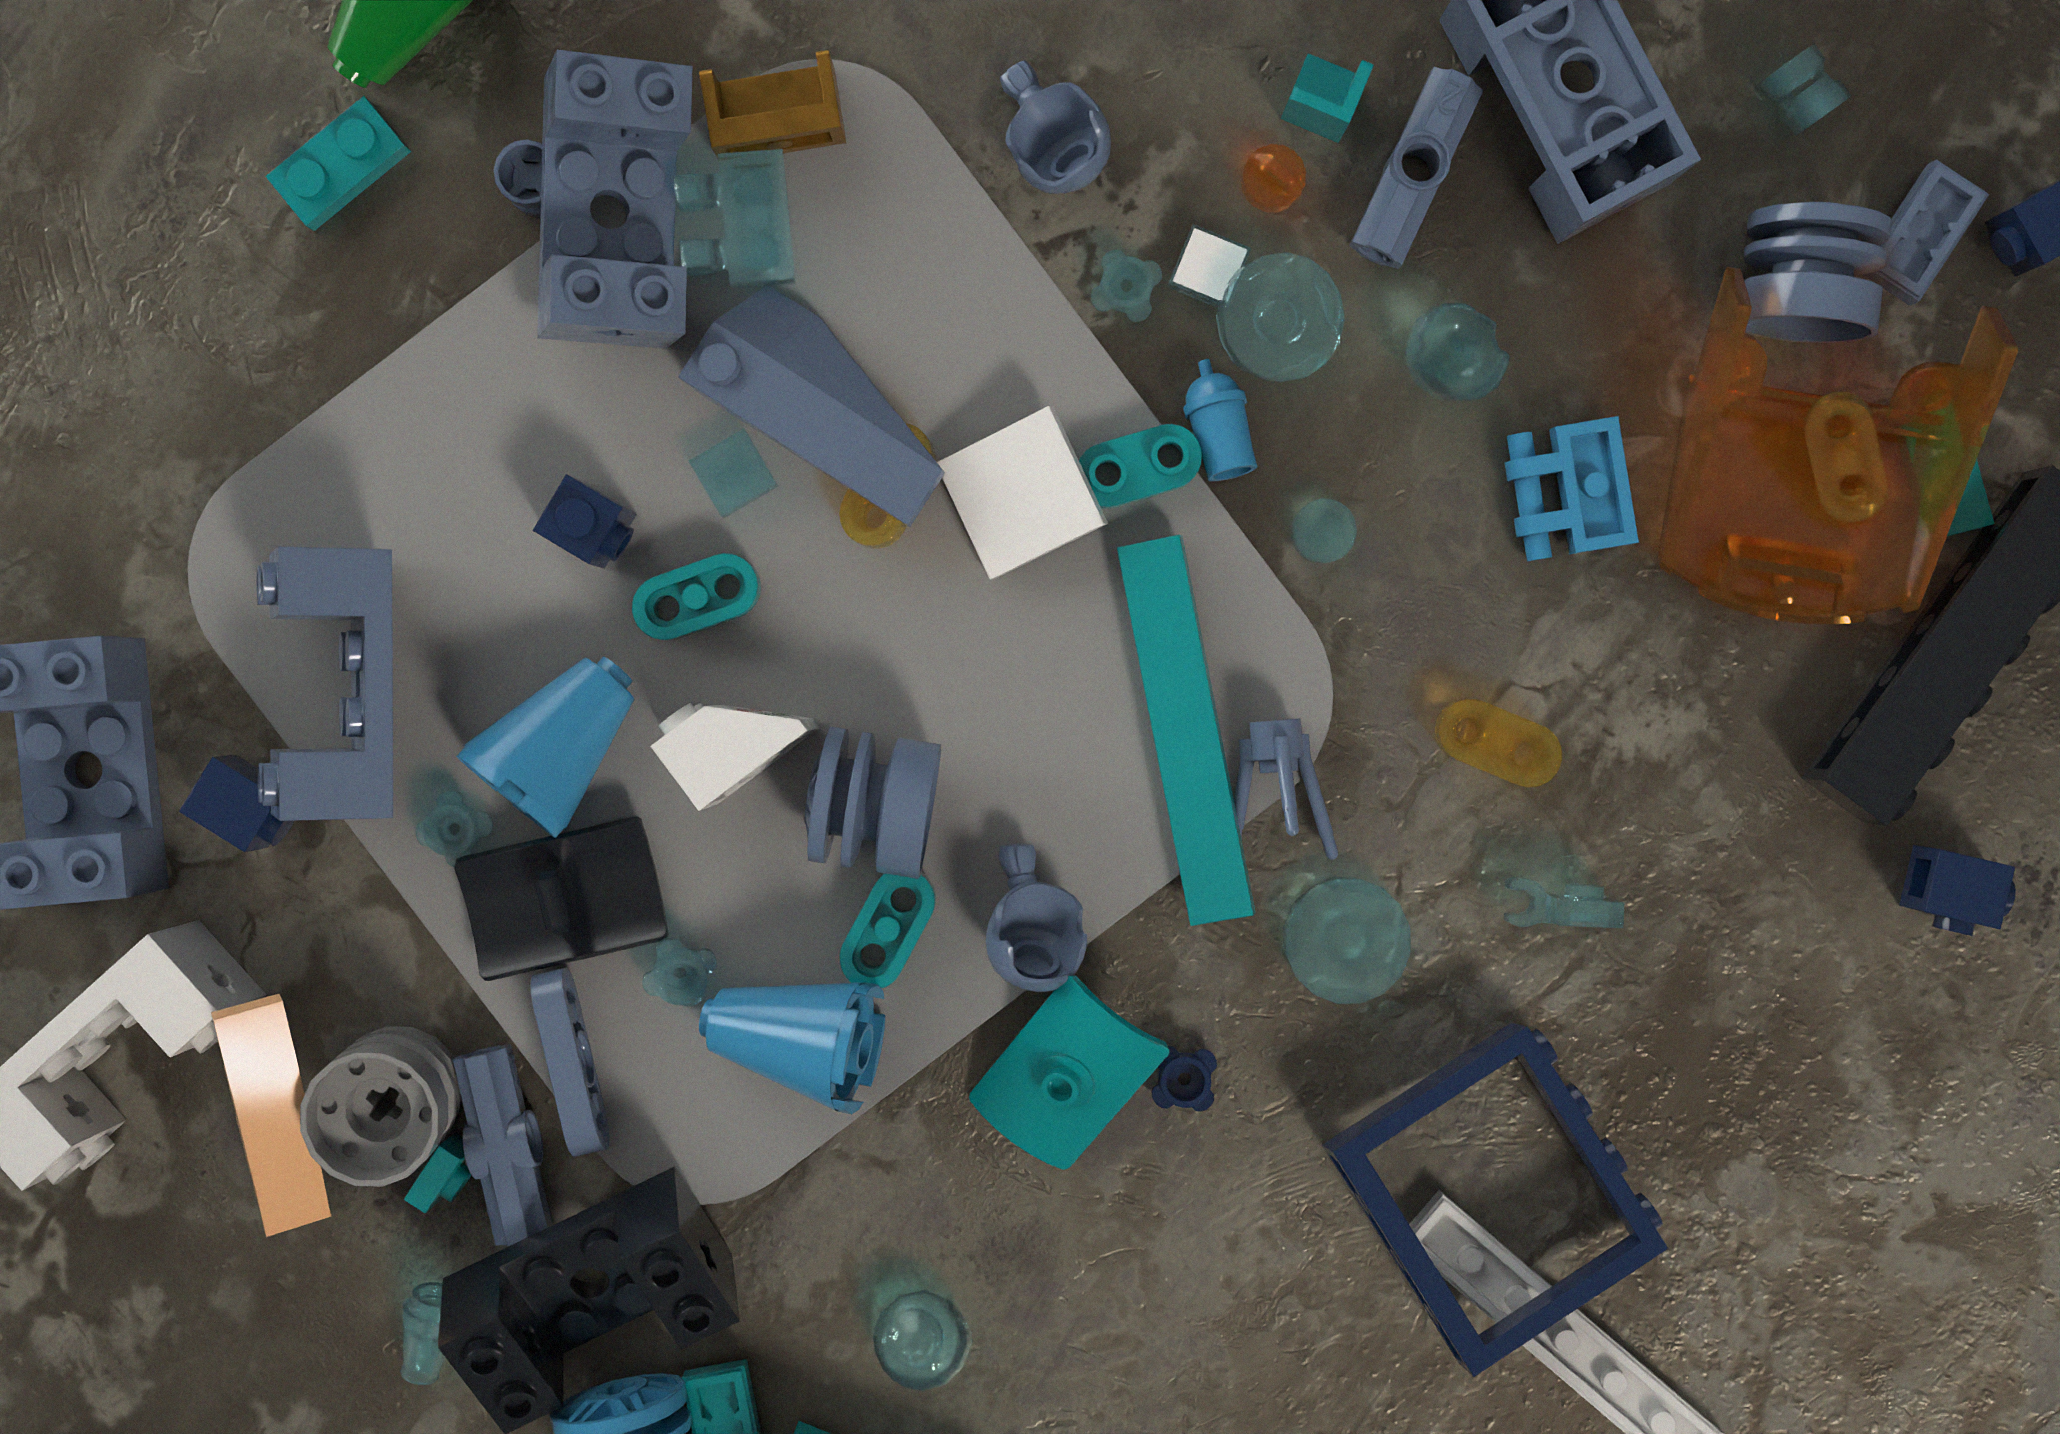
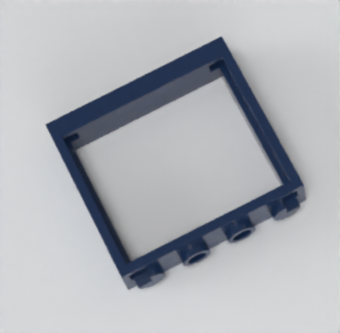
M1514 1023L1503 1027L1322 1144L1458 1364L1473 1377L1669 1249L1657 1231L1658 1228L1663 1226L1658 1212L1642 1193L1634 1195L1622 1176L1623 1173L1628 1171L1627 1164L1622 1155L1607 1138L1599 1140L1587 1119L1593 1116L1589 1103L1575 1085L1569 1083L1565 1086L1552 1064L1558 1061V1056L1548 1039L1538 1029L1531 1032L1528 1026ZM1518 1057L1630 1235L1478 1335L1365 1154L1507 1062Z

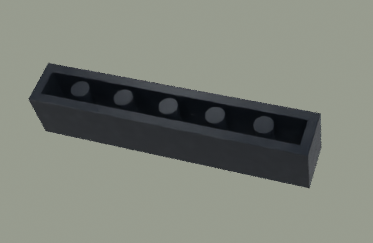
M2055 466L2025 471L2021 474L1992 514L1995 524L1981 529L1802 776L1803 780L1861 822L1888 826L1890 821L1898 820L1911 808L1917 797V791L1914 788L1928 769H1934L1939 766L1951 753L1955 744L1952 736L1965 718L1972 717L1978 713L1988 702L1993 691L1989 685L2001 668L2013 663L2025 651L2030 642V636L2027 633L2038 617L2052 610L2060 602V470Z

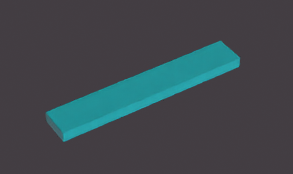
M1179 534L1117 547L1190 926L1253 916L1256 911L1183 535Z

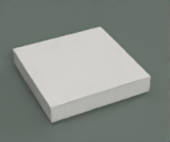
M1047 406L937 462L945 472L942 479L990 580L998 578L1108 524L1053 406Z

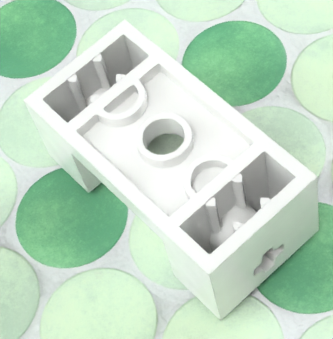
M199 920L147 934L0 1066V1167L21 1191L45 1179H48L55 1185L78 1167L81 1170L87 1169L115 1145L109 1136L126 1119L82 1070L96 1061L110 1048L111 1045L105 1038L120 1024L125 1028H129L138 1022L169 1057L195 1048L201 1054L218 1042L211 1012L261 999L266 995Z

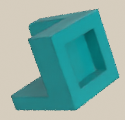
M1308 53L1280 119L1339 143L1352 119L1374 64L1361 60L1354 73Z

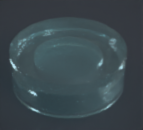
M1318 499L1308 503L1298 511L1291 525V540L1297 552L1306 560L1320 564L1330 563L1345 556L1352 548L1357 535V526L1353 514L1345 505L1332 499Z

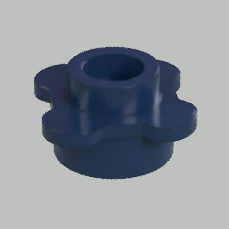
M1168 1045L1169 1055L1158 1066V1084L1153 1087L1151 1092L1153 1101L1164 1109L1175 1105L1182 1108L1192 1107L1198 1112L1207 1110L1214 1102V1094L1210 1090L1211 1073L1217 1067V1060L1214 1054L1205 1048L1198 1049L1195 1053L1178 1052L1174 1046ZM1181 1073H1188L1190 1075V1081L1187 1084H1181L1178 1081Z

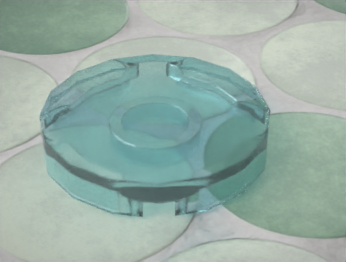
M1284 252L1255 258L1235 271L1227 283L1229 285L1224 291L1223 299L1219 301L1216 319L1220 342L1232 363L1244 372H1249L1254 377L1278 383L1306 378L1328 362L1340 343L1345 317L1341 294L1326 270L1310 258Z
M1332 877L1310 888L1292 905L1283 927L1284 954L1294 976L1314 995L1336 1004L1364 1003L1384 994L1402 976L1411 953L1410 926L1401 905L1382 887L1358 877Z

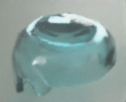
M1465 303L1438 304L1418 317L1412 325L1405 350L1407 367L1414 383L1433 398L1440 401L1480 400L1498 388L1509 365L1510 356L1507 352L1500 349L1495 336L1497 323Z
M927 1290L898 1296L880 1313L872 1337L874 1352L883 1371L891 1380L902 1387L918 1391L937 1388L950 1382L966 1367L973 1343L972 1332L968 1328L958 1306L946 1297Z

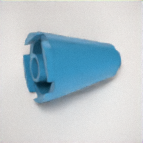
M604 656L597 664L585 657L465 743V747L456 757L493 790L498 791L509 800L521 813L556 838L563 829L567 828L635 700L627 690L633 680L619 666Z
M867 982L722 988L717 993L715 999L709 998L705 1002L699 1019V1033L702 1037H706L707 1048L710 1052L835 1111L852 1115L864 1103L863 1101L853 1099L858 1086L871 1087L876 1075L882 1051L885 1015L874 1013L873 997L885 999L884 992L878 984Z

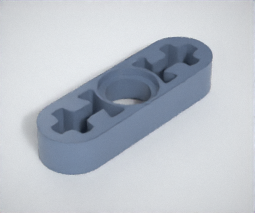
M566 967L535 974L531 978L530 985L532 1004L568 1150L573 1157L607 1150L610 1141L609 1125L572 974Z

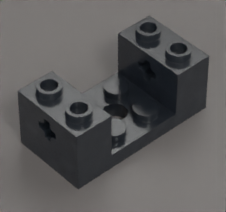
M672 1167L444 1277L442 1282L438 1349L502 1432L507 1434L564 1406L563 1353L652 1310L658 1315L680 1349L686 1348L739 1322L733 1255L676 1168ZM588 1267L606 1273L599 1280L592 1282L580 1281L573 1276L579 1270Z

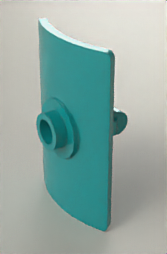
M1072 975L1068 976V980L1062 986L1052 992L970 1092L969 1100L980 1114L1012 1143L1041 1161L1065 1170L1072 1166L1169 1055L1170 1051L1165 1041L1142 1031L1126 1021L1093 994L1077 976Z

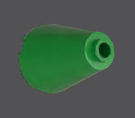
M342 0L327 45L328 50L336 57L332 66L345 78L363 88H367L371 81L379 85H385L473 0Z

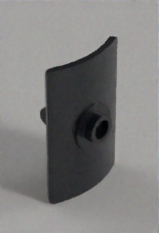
M629 817L561 833L556 838L548 836L459 857L455 861L454 869L464 896L474 937L479 975L485 981H492L664 941L669 935L653 855L642 819L639 817Z

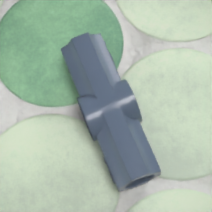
M1433 67L1394 151L1384 165L1379 183L1349 245L1361 257L1381 266L1385 265L1396 269L1402 266L1435 193L1449 172L1451 159L1483 93V89L1475 84L1473 78L1454 69L1447 70ZM1407 156L1420 157L1427 163L1430 169V179L1419 182L1409 178L1402 169V158Z
M511 1044L478 1049L453 1059L467 1124L463 1129L465 1160L472 1177L475 1180H481L486 1209L496 1246H511L553 1225L539 1168L543 1161L541 1131L535 1114L532 1110H526L515 1064V1056Z

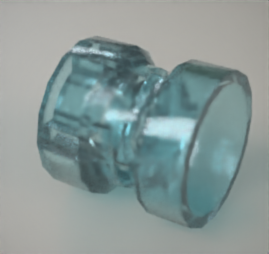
M1815 43L1759 84L1769 100L1781 103L1786 111L1784 121L1795 136L1852 96L1841 80L1831 79L1824 69L1826 59ZM1812 78L1815 82L1796 97L1792 95L1794 90Z

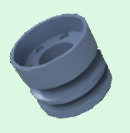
M1831 202L1777 204L1757 209L1749 214L1747 234L1749 238L1755 241L1744 248L1745 263L1772 273L1749 277L1740 283L1736 317L1737 329L1750 335L1768 339L1812 343L1852 342L1869 339L1878 335L1883 287L1870 280L1854 276L1876 272L1886 267L1887 250L1879 247V245L1889 241L1891 218L1880 211Z
M830 727L824 746L813 764L806 798L804 822L808 836V861L825 864L831 851L834 835L842 836L840 863L842 867L851 868L858 856L862 841L875 842L876 872L919 879L929 836L942 744L898 738L893 747L888 765L876 763L874 733L862 732L854 760L847 758L848 729Z

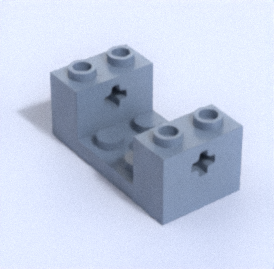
M1451 0L1440 17L1439 21L1468 76L1489 65L1492 66L1546 168V171L1528 189L1557 244L1670 185L1701 160L1617 0ZM1569 61H1578L1585 64L1593 75L1592 89L1586 93H1575L1567 89L1561 80L1560 71L1562 65Z
M556 50L544 77L537 338L668 349L685 334L687 267L674 266L677 150L691 133L693 66ZM601 195L612 196L619 200L626 213L624 225L616 229H607L597 224L591 215V201Z
M278 546L269 554V562H261V566H257V605H269L270 619L351 620V630L340 632L339 636L340 671H351V697L340 698L339 728L341 736L351 737V748L270 749V763H258V802L262 803L263 806H271V815L279 821L393 818L392 549Z
M92 636L0 645V713H14L26 839L0 843V910L122 899L169 889L145 638ZM85 752L94 754L102 765V776L99 782L91 788L79 781L75 771L79 757Z

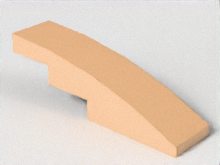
M280 994L211 1012L236 1114V1121L266 1237L331 1217L321 1166L310 1156L300 1132V1104L305 1093Z

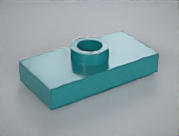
M747 1359L686 1370L682 1379L686 1385L688 1395L686 1403L692 1415L693 1422L691 1428L693 1434H762Z

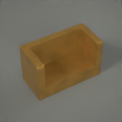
M829 50L816 52L818 66L723 82L718 81L713 69L699 71L711 148L720 163L847 143L835 69Z

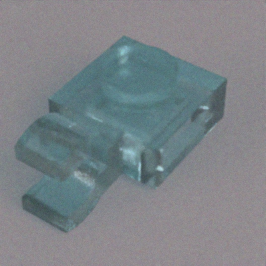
M1517 876L1505 880L1506 888L1517 891L1525 890L1530 897L1529 906L1525 911L1521 913L1504 912V920L1515 926L1529 927L1538 923L1603 928H1623L1625 903L1604 896V886L1569 883L1565 884V894L1563 895L1547 894L1539 883L1525 877Z

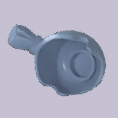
M1026 60L1018 62L1007 69L999 79L1003 91L1017 100L1020 109L1007 129L1005 141L1018 165L1022 177L1034 188L1049 194L1070 193L1088 186L1101 173L1110 156L1111 133L1101 108L1082 88L1071 82H1060L1043 88L1039 85L1035 70Z
M1032 844L1002 845L999 849L998 860L1004 873L1009 878L1007 883L1010 891L996 904L988 923L985 941L988 959L995 972L1005 981L1021 989L1034 992L1056 990L1068 980V976L1075 975L1084 959L1087 948V934H1084L1082 927L1083 907L1077 898L1065 889L1037 881V877L1034 874L1036 851Z

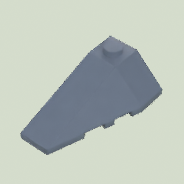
M768 285L713 321L678 378L709 401L908 527H911L945 474L944 470L879 392L819 316Z

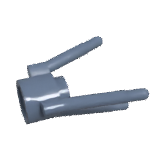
M1301 718L1250 722V739H1238L1240 764L1234 803L1241 836L1244 829L1255 761H1259L1260 773L1278 772L1286 832L1290 836L1298 834L1297 803L1292 771H1297L1299 765L1325 854L1331 860L1336 859L1338 850L1333 836L1334 833L1311 759L1309 734H1302Z

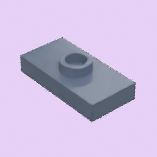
M1937 159L1927 164L1891 219L1889 241L1879 245V247L1887 250L1886 267L1876 272L1862 275L1882 286L1911 306L1918 303L1989 194Z

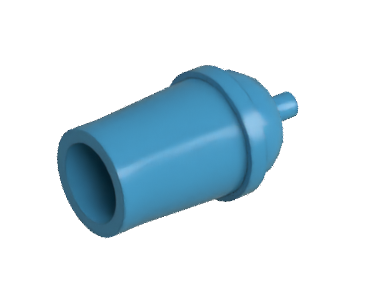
M1210 359L1201 360L1198 362L1201 377L1194 380L1188 388L1185 397L1186 405L1183 407L1185 418L1190 420L1194 435L1200 444L1208 481L1228 480L1250 473L1258 466L1246 415L1245 404L1247 403L1245 391L1240 390L1238 384L1230 376L1222 373H1213Z

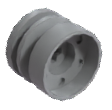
M385 1026L360 1036L311 1080L300 1104V1132L310 1156L330 1176L354 1186L383 1187L407 1178L428 1159L438 1147V1144L454 1128L462 1110L463 1102L453 1063L455 1056L437 1037L414 1027ZM389 1087L396 1089L400 1093L397 1097L396 1105L390 1104L385 1099L389 1094Z

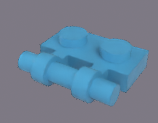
M1618 416L1555 426L1549 429L1553 453L1536 456L1532 432H1522L1507 436L1510 461L1504 462L1507 482L1514 481L1520 516L1514 518L1516 538L1523 537L1527 562L1552 557L1549 532L1566 531L1569 555L1639 543ZM1556 474L1562 510L1545 513L1539 476Z

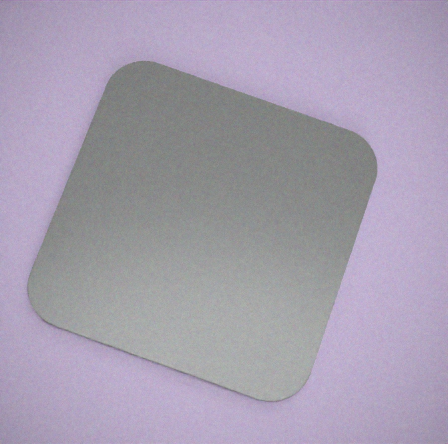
M817 59L787 63L760 75L818 66ZM832 59L835 69L847 143L720 163L711 148L706 114L691 125L690 135L677 150L674 266L687 267L685 334L668 349L537 338L540 241H538L229 477L205 506L197 522L188 556V587L191 603L197 621L213 649L290 749L351 748V737L341 736L339 728L340 698L351 697V671H340L339 636L340 632L351 630V620L270 619L269 605H257V566H261V562H269V554L278 546L392 549L393 818L344 819V821L553 1095V1088L532 1004L530 985L531 978L535 974L565 967L569 969L576 985L609 1125V1147L607 1150L598 1151L597 1153L611 1169L633 1186L675 1167L699 1205L729 1202L763 1189L1026 991L1005 981L995 972L987 955L985 941L989 920L996 904L1010 891L1007 883L1009 878L1004 873L998 860L1000 846L1018 843L1032 844L1036 851L1034 874L1037 877V881L1065 889L1073 894L1082 905V927L1084 934H1087V944L1180 875L1117 547L1179 534L1183 535L1233 798L1240 764L1238 739H1250V722L1301 718L1302 734H1309L1310 754L1314 763L1327 736L1333 710V679L1330 663L1317 631L1198 472L1186 486L1180 489L1116 508L1102 509L1108 524L998 578L990 580L943 479L940 480L911 527H908L709 401L678 378L713 321L768 285L819 316L936 462L1047 406L1054 407L1078 460L1087 449L1096 444L1162 425L916 100L900 85L885 75L856 63ZM601 195L591 201V215L597 224L607 229H616L624 225L626 213L619 200L612 196ZM1165 445L1158 450V460L1163 466L1173 468L1181 463L1182 456L1177 447ZM1103 463L1095 471L1096 479L1105 486H1112L1120 479L1118 468L1111 463ZM566 474L586 483L637 514L630 527L634 528V532L628 546L615 562L610 560L605 569L587 564L532 531ZM727 553L747 560L753 565L759 575L761 593L758 602L750 612L731 621L677 640L667 641L646 635L634 620L632 602L637 589L646 580L717 554ZM727 575L720 580L718 591L724 599H732L739 593L740 583L734 575ZM665 597L659 603L658 612L661 618L665 621H670L678 615L679 603L674 597ZM604 656L619 666L633 680L627 690L635 700L567 828L563 829L561 833L634 816L641 818L658 875L669 935L664 941L501 979L485 981L479 975L474 937L464 896L454 869L455 861L462 856L551 835L521 813L498 791L493 790L456 756L465 747V743L586 657L597 664ZM689 703L693 706L698 703H702L703 706L727 705L813 718L820 727V729L722 802L698 811L651 748L652 744L664 736V733L658 726L673 713ZM830 727L848 729L847 758L854 760L862 732L874 733L876 763L888 765L893 747L898 738L942 744L936 794L921 871L930 879L934 886L936 904L901 973L893 983L882 988L885 999L873 997L874 1013L885 1015L882 1051L871 1087L858 1086L853 1099L863 1101L864 1103L852 1115L835 1111L710 1052L707 1048L706 1037H702L699 1033V1019L705 1002L709 998L715 999L717 993L722 988L851 983L841 969L840 950L871 890L884 873L876 872L875 842L863 840L851 868L842 867L840 863L842 836L834 835L831 851L825 864L808 861V836L804 822L806 798L813 764L824 746ZM1259 761L1254 762L1244 825L1281 798L1278 772L1260 773ZM1299 765L1297 771H1292L1294 786L1302 779ZM900 887L894 890L892 901L897 908L909 910L916 904V896L911 889ZM872 943L864 946L862 949V957L867 964L878 966L885 961V951L880 945Z

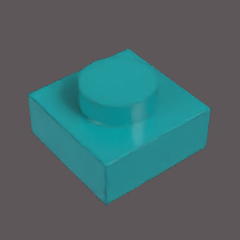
M455 1133L438 1146L404 1198L405 1201L423 1213H427L443 1198L452 1203L471 1177L468 1166L465 1165L463 1137Z

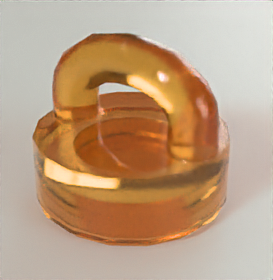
M1269 144L1253 152L1249 156L1241 175V187L1244 197L1252 206L1263 212H1279L1288 209L1299 198L1306 181V170L1302 159L1294 150L1277 144Z

